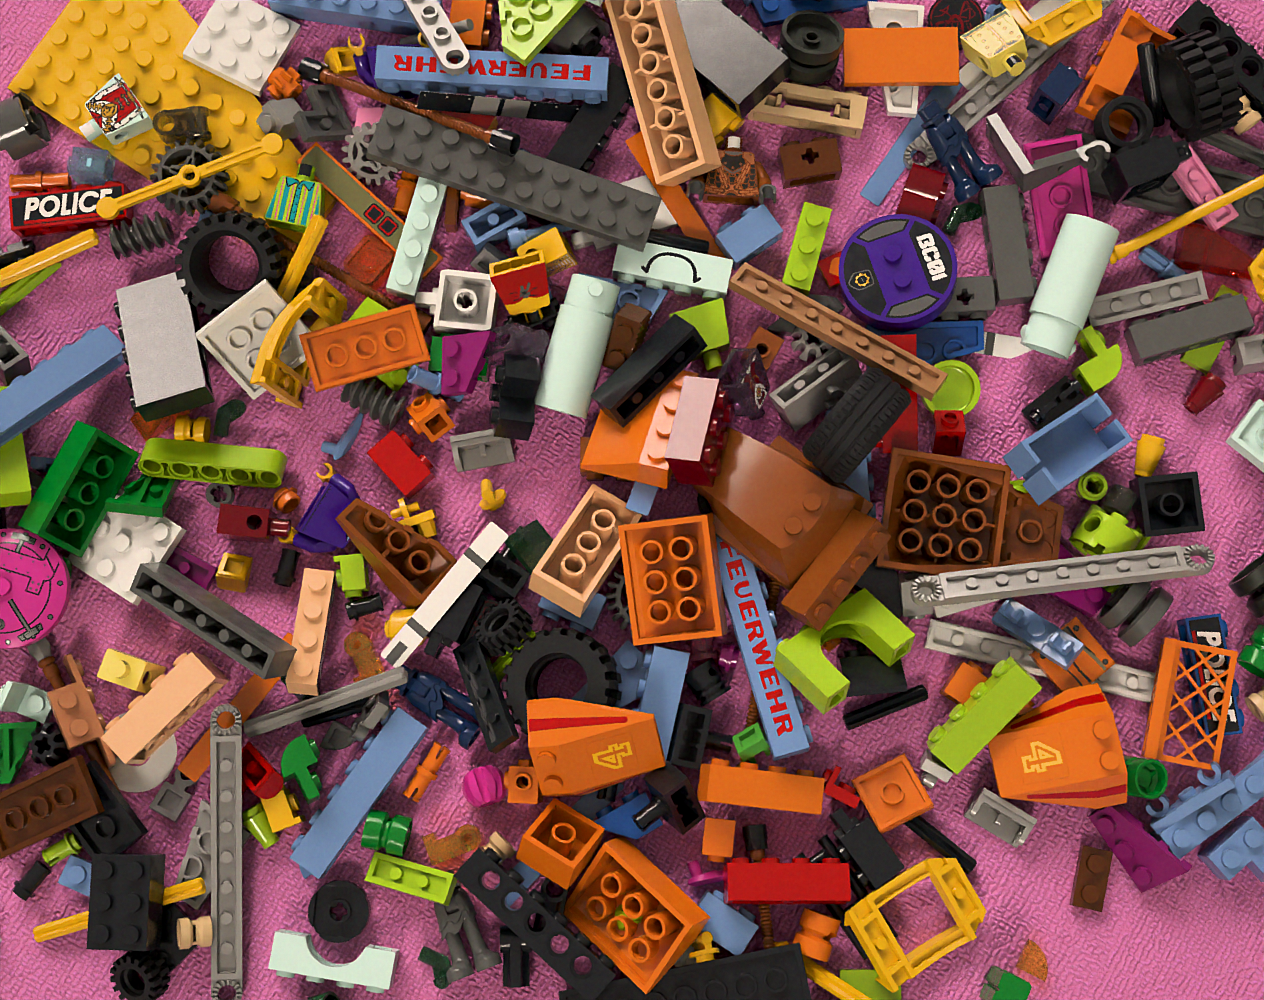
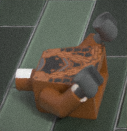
M730 136L725 140V150H718L722 166L689 181L686 197L689 198L690 194L695 193L699 195V200H703V203L757 206L758 198L759 204H764L765 198H771L773 203H776V187L772 185L771 179L762 163L755 160L754 153L742 151L743 139Z

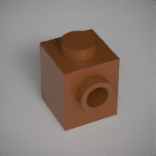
M759 326L741 356L740 362L744 364L743 368L749 370L750 366L751 373V364L755 362L756 375L758 376L761 373L766 376L783 346L784 339Z

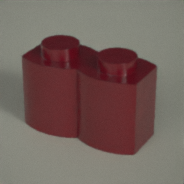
M913 163L895 214L917 216L935 225L940 211L935 209L937 200L944 199L949 184L944 182L946 174Z

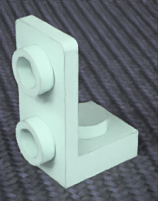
M7 681L6 685L4 684L0 688V711L16 712L43 724L49 722L53 713L46 696L48 693L46 690L29 683Z

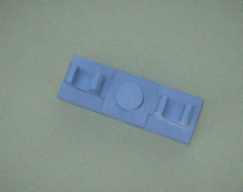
M1012 598L1005 600L992 618L993 624L1066 671L1085 648L1082 642Z
M1213 761L1211 768L1215 771V775L1207 777L1201 769L1197 771V777L1204 785H1200L1197 788L1190 786L1178 794L1179 799L1174 804L1170 805L1169 798L1164 793L1159 796V800L1163 803L1162 808H1154L1150 801H1148L1145 807L1146 811L1152 816L1150 826L1155 833L1162 832L1234 788L1236 778L1231 771L1227 770L1221 774L1220 765Z

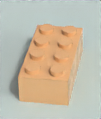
M592 484L532 571L528 588L580 618L622 555L618 525L639 523L642 520L643 514L626 509L627 503Z
M195 652L183 653L174 661V668L167 675L161 674L151 683L152 689L144 697L140 695L128 705L130 710L122 718L120 716L114 718L105 727L107 732L101 739L125 764H143L230 681L206 655Z

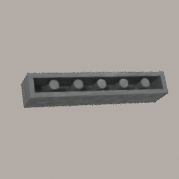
M140 563L130 591L262 679L286 676L297 651L295 647L166 563Z

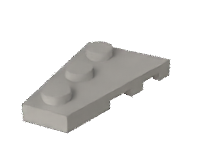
M201 799L198 809L199 814L190 835L191 840L175 883L176 885L196 878L204 879L206 892L183 900L196 910L201 909L211 894L210 803L205 799ZM243 826L242 848L252 835Z

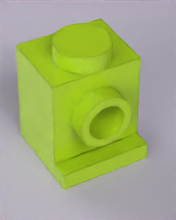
M361 553L333 556L334 562L340 565V569H336L337 586L342 587V591L345 592V598L363 597V592L370 591L368 562Z

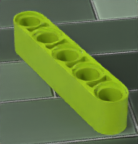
M150 438L145 443L138 468L143 474L151 477L277 488L282 483L288 459L283 452L275 449Z

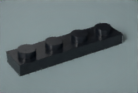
M474 635L455 648L453 653L488 750L496 754L519 739V735L487 649Z

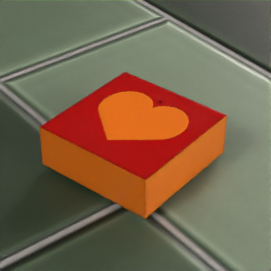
M842 251L817 263V267L829 290L840 285L839 260Z

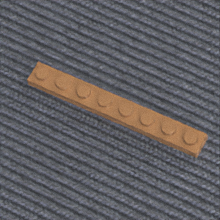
M746 262L729 280V289L867 366L879 368L884 372L885 376L888 375L894 381L932 401L946 382L947 373Z

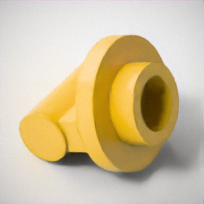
M483 479L480 483L483 499L480 501L479 506L482 510L489 509L490 511H495L505 503L504 499L507 493L504 489L494 491L492 482L489 479Z
M710 932L700 933L691 944L694 952L689 953V958H696V963L715 960L714 954L720 953L719 948H712L713 936Z

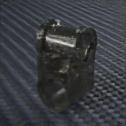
M192 106L183 109L162 110L156 113L153 118V127L159 138L166 144L173 145L175 140L185 143L187 138L191 139L193 143H196L198 139L203 142L212 139V134L208 131L207 122L210 112L206 107ZM166 124H175L170 131H162Z

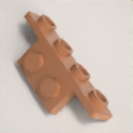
M71 653L66 654L63 663L72 684L48 692L46 694L68 750L95 740L107 768L110 769L116 764L115 758L118 756L101 739L105 734L106 722L101 713L96 714L93 707V703H96L95 696L91 687H85L81 677L84 676V670L80 660H74Z

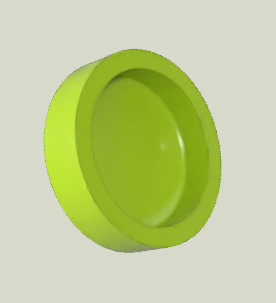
M945 360L933 365L947 373L948 376L946 382L932 401L921 396L925 407L932 414H934L935 410H961L964 415L969 413L975 407L980 397L981 386L976 372L969 365L958 360Z

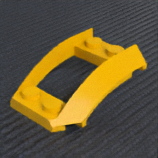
M1000 0L1026 35L1049 47L1094 24L1102 17V0H1072L1036 21L1031 18L1019 0Z
M315 278L276 318L262 342L250 380V384L260 385L275 395L276 402L302 409L303 405L299 401L302 386L308 387L311 378L307 361L305 360L293 370L282 362L279 357L292 328L308 308L320 316L309 327L310 331L343 323L342 316L344 311H347V298L325 278Z
M927 858L887 881L845 912L844 926L851 927L879 975L875 980L890 992L895 993L908 979H913L941 957L959 946L977 938L975 933L978 924L983 922L986 909L956 858ZM929 876L956 925L939 933L905 955L878 908L910 886Z

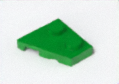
M142 474L138 480L124 487L123 495L117 499L112 497L106 499V511L163 518L180 480L151 477Z
M39 721L0 724V784H12L15 782L29 752L28 741H32L31 733L41 726Z

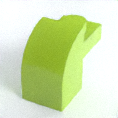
M1092 325L1080 331L1076 337L1077 342L1089 361L1080 365L1071 373L1074 379L1082 385V391L1086 397H1089L1110 383L1117 376L1122 365V353L1119 345L1115 344L1107 349L1104 336L1100 331L1094 330Z

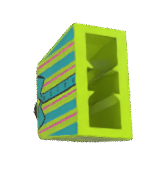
M299 164L296 178L289 176L280 177L264 216L269 226L304 233L314 214L324 217L326 194L323 185L313 181L316 172L314 166Z

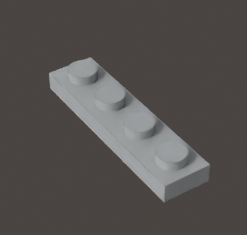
M1202 270L1095 296L1087 317L1089 326L1097 327L1207 300L1208 295Z

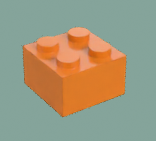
M554 797L522 836L516 859L568 890L599 850L605 828Z

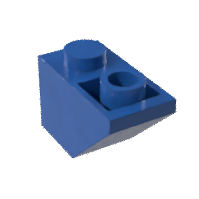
M638 790L621 798L624 804L616 809L609 805L595 813L598 819L594 821L605 828V831L636 840L663 825L661 819H658L645 832H642L636 826L632 815L651 802L646 792L639 794Z

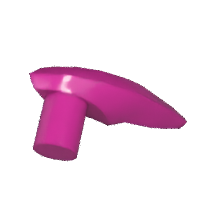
M698 860L687 863L692 877L688 880V885L696 887L723 881V870H711L703 874Z

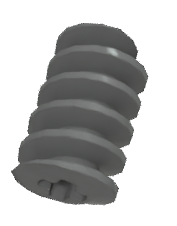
M158 211L154 212L153 221H151L147 214H144L143 224H140L136 217H133L132 227H129L122 220L121 230H117L113 223L110 224L109 239L118 260L121 254L126 258L130 257L132 250L137 255L141 254L143 247L150 252L154 249V243L158 248L165 247V240L170 245L175 244L174 233L168 218H163Z
M375 378L368 384L366 379L345 385L340 397L341 402L346 403L350 401L349 405L351 408L356 409L359 407L361 414L366 415L369 413L370 419H379V423L382 426L390 424V430L396 426L404 413L407 401L406 396L396 401L397 391L393 390L389 395H386L387 385L385 384L377 390V379Z

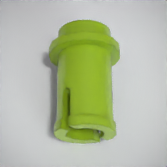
M67 832L64 834L63 839L43 849L42 856L45 862L49 863V866L52 867L69 855L80 853V849L83 846L74 833Z

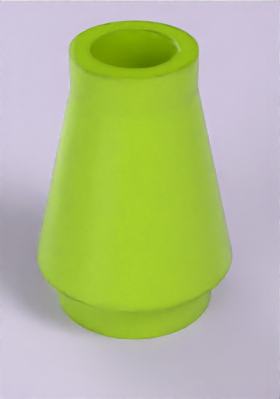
M1087 472L1080 478L1076 487V494L1080 499L1100 500L1107 493V481L1098 472Z
M262 802L242 812V824L261 843L264 849L280 840L277 833L272 832Z

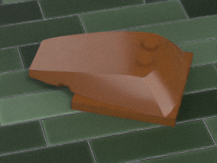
M727 427L728 444L725 450L722 449L720 456L722 462L721 473L719 477H715L714 486L692 485V487L711 505V510L714 513L716 536L790 592L813 560L837 532L849 513L855 509L868 515L874 505L845 483H836L831 480L829 475L826 476L821 472L820 468L818 469L812 464V461H808L804 457L803 452L780 435L769 446Z
M893 447L891 449L881 524L892 537L876 556L875 566L936 576L939 573L1058 560L1064 506L1050 500H1046L1038 506L1028 492L1023 493L1014 489L1013 485L1010 484L1011 468L1008 465Z

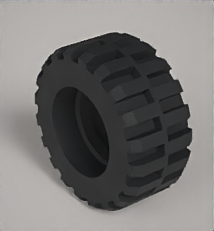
M553 628L552 631L542 630L536 632V637H528L521 642L523 647L520 650L514 649V652L510 655L513 661L510 666L505 665L503 673L508 674L507 681L501 683V689L507 695V698H505L507 706L512 713L511 716L514 724L520 725L522 727L521 731L528 735L527 700L539 699L537 693L539 677L542 671L557 659L574 660L584 669L588 687L583 702L615 707L616 701H621L622 691L618 690V683H622L621 674L616 671L615 667L618 665L614 657L608 654V649L603 644L573 629Z

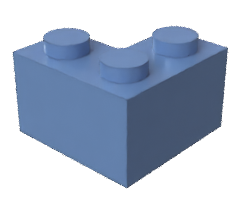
M1240 816L1197 856L1218 879L1230 881L1247 866L1260 882H1264V828L1253 816Z

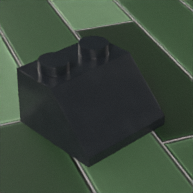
M1197 471L1139 477L1129 481L1131 498L1137 496L1132 506V511L1144 537L1205 531Z
M861 649L843 651V656L836 657L837 670L850 681L846 697L908 691L901 659L888 667L874 653L861 655Z

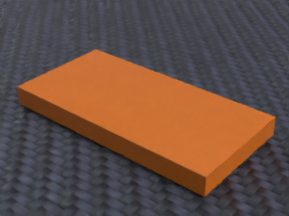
M958 27L843 28L844 87L958 86L960 82Z
M414 303L299 335L316 393L431 360Z

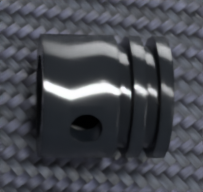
M713 658L685 674L684 679L693 694L697 693L696 699L702 701L700 703L701 707L732 689L730 685L726 686L728 681L722 679L724 675Z

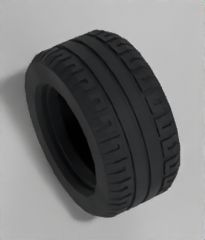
M869 367L820 423L802 448L804 457L808 461H812L815 467L820 468L821 472L826 476L829 475V478L836 483H844L912 402L910 394L904 388L901 389V386L897 382H893V379L888 375L885 376L884 372L879 368Z

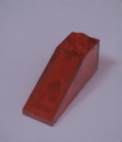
M1190 224L1183 227L1177 233L1173 259L1175 260L1174 264L1181 269L1196 272L1202 270V273L1252 281L1247 268L1254 259L1215 231L1205 230V227L1202 225Z

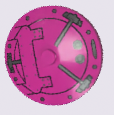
M7 528L0 529V649H18L38 642L58 625L69 603L71 582L63 557L50 542L29 531Z

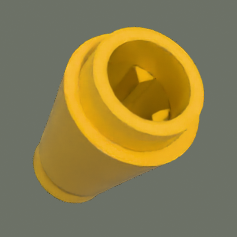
M1142 434L1141 439L1137 440L1134 475L1141 477L1152 476L1166 450V447H1164L1165 439Z

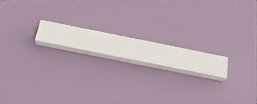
M930 619L924 643L925 649L991 665H996L1001 660L1006 661L1011 656L1030 674L1048 678L1029 656L1034 650L1017 639L935 619ZM1115 663L1091 684L1098 683L1102 692L1150 703L1155 673Z

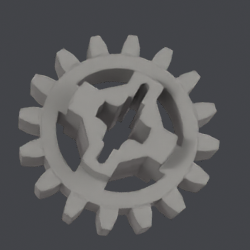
M369 122L362 123V128L359 126L352 128L354 135L345 136V140L349 145L342 147V151L348 153V157H345L342 161L345 163L350 162L351 164L348 171L350 173L357 172L356 178L359 181L366 178V185H371L374 181H376L377 185L384 184L385 179L390 181L395 178L393 172L401 171L366 158V151L373 137L369 135H374L379 122L373 123L372 127ZM365 167H371L374 172L367 170Z

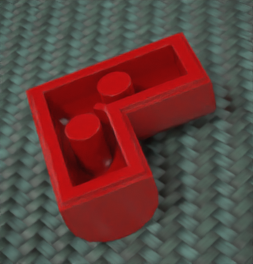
M247 742L242 748V795L249 788L259 798L270 799L275 797L283 788V777L254 744Z

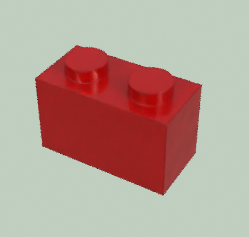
M392 430L373 446L367 454L406 498L410 500L435 478L430 471L434 466L423 454L418 457L411 450L415 445L404 432L398 435Z

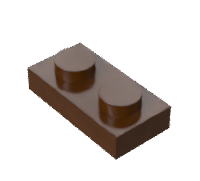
M1080 845L1069 905L1102 912L1113 852Z

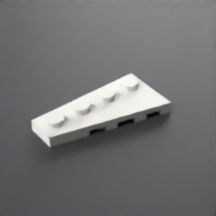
M867 2L870 28L923 27V5ZM881 86L887 116L916 117L919 86Z

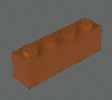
M853 509L781 604L796 620L820 631L892 536L878 519Z

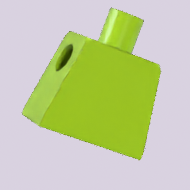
M723 298L669 314V319L676 314L693 325L708 345L692 361L703 358L707 372H713L724 367L719 353L729 349L730 340Z

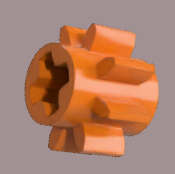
M291 66L287 71L283 67H278L267 79V82L270 84L267 90L276 100L292 97L296 99L303 90V86L300 84L303 79L300 78L301 75Z

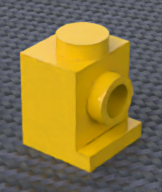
M283 784V788L275 797L270 799L260 798L273 833L307 821L305 815H298L297 811L300 810L298 798L295 793L291 794L289 789H286L285 784Z

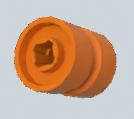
M804 907L799 921L802 929L795 933L792 944L799 942L803 955L828 962L833 948L830 939L837 936L841 920Z

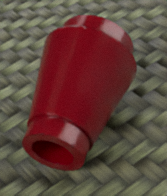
M1208 372L1205 376L1201 375L1183 406L1191 414L1197 416L1199 412H1202L1224 395L1223 390L1227 386L1219 377L1211 372Z

